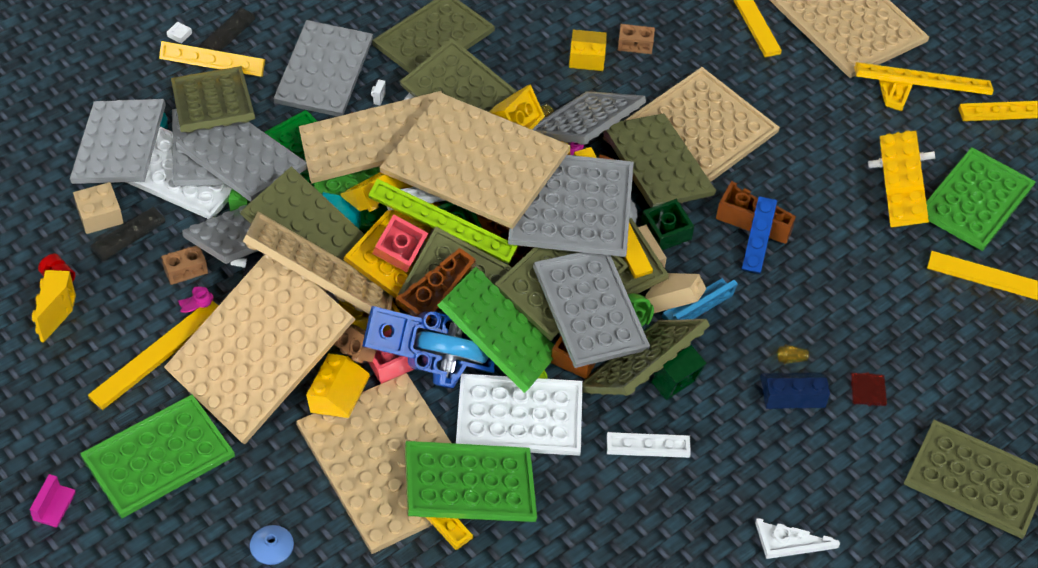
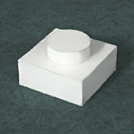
M179 22L175 23L167 31V37L181 44L192 34L190 27Z
M378 80L376 86H373L371 90L373 104L380 106L386 94L385 81Z

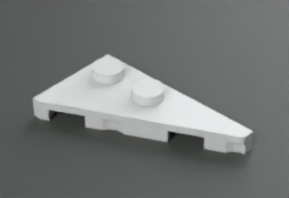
M760 518L756 519L755 522L766 559L836 549L840 545L839 540H834L832 537L823 536L821 538L809 535V531L794 527L789 528L779 523L775 526L764 523L763 519Z

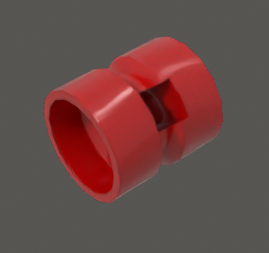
M50 254L39 263L38 271L43 276L45 270L70 271L72 282L75 279V272L58 254Z

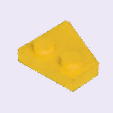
M879 80L885 106L902 111L913 84Z

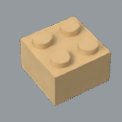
M110 182L73 192L76 208L86 234L124 224L121 209Z

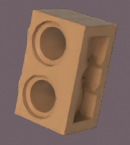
M621 24L618 51L652 54L655 28Z
M198 246L188 247L161 256L163 268L170 285L208 274L205 257Z
M353 324L334 343L335 346L340 348L341 353L352 356L351 359L359 363H363V361L372 362L377 351L362 347L366 331Z

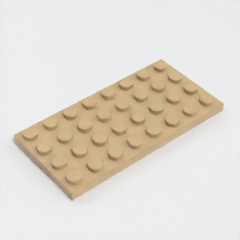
M442 91L299 126L311 184L381 166Z
M257 212L243 239L248 248L264 253L263 255L267 259L276 260L286 270L297 272L302 279L306 281L311 280L323 291H330L335 294L337 299L349 302L360 312L364 311L370 314L371 306L391 310L393 296L351 265L264 214Z

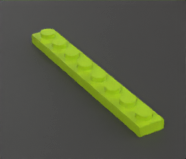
M379 179L376 180L368 195L369 198L435 229V227H438L507 264L510 263L518 248V245H508V240Z

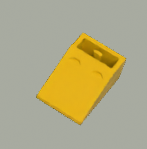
M45 270L44 278L40 279L41 291L36 296L37 307L32 312V321L36 324V334H39L41 342H45L73 311L76 293L70 271Z

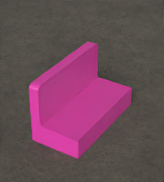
M49 474L29 509L33 521L58 527L76 493L75 490L61 486L57 476Z

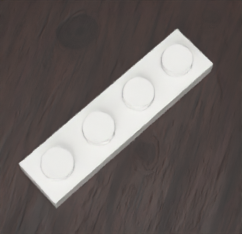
M607 432V454L690 458V436Z

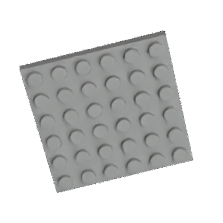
M567 155L513 229H509L508 245L626 257L634 162Z

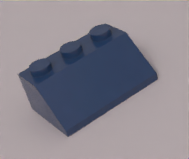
M820 372L761 373L760 377L766 409L826 408L830 391L827 377Z

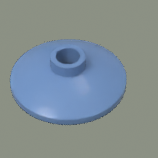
M269 525L259 529L254 533L250 541L252 556L258 562L266 565H275L285 561L291 555L294 547L293 537L290 532L277 525ZM269 540H275L273 543L267 542Z

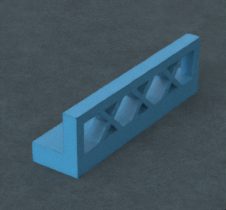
M721 278L706 287L698 302L669 309L663 312L662 318L664 320L695 319L732 297L738 283L735 280L726 283Z

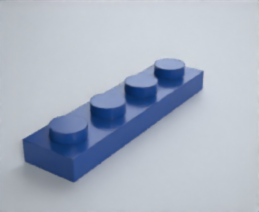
M758 197L743 261V271L761 274L777 200Z

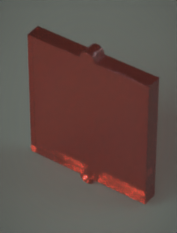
M866 372V374L851 373L853 404H864L869 407L872 405H887L884 375L870 374L869 372Z

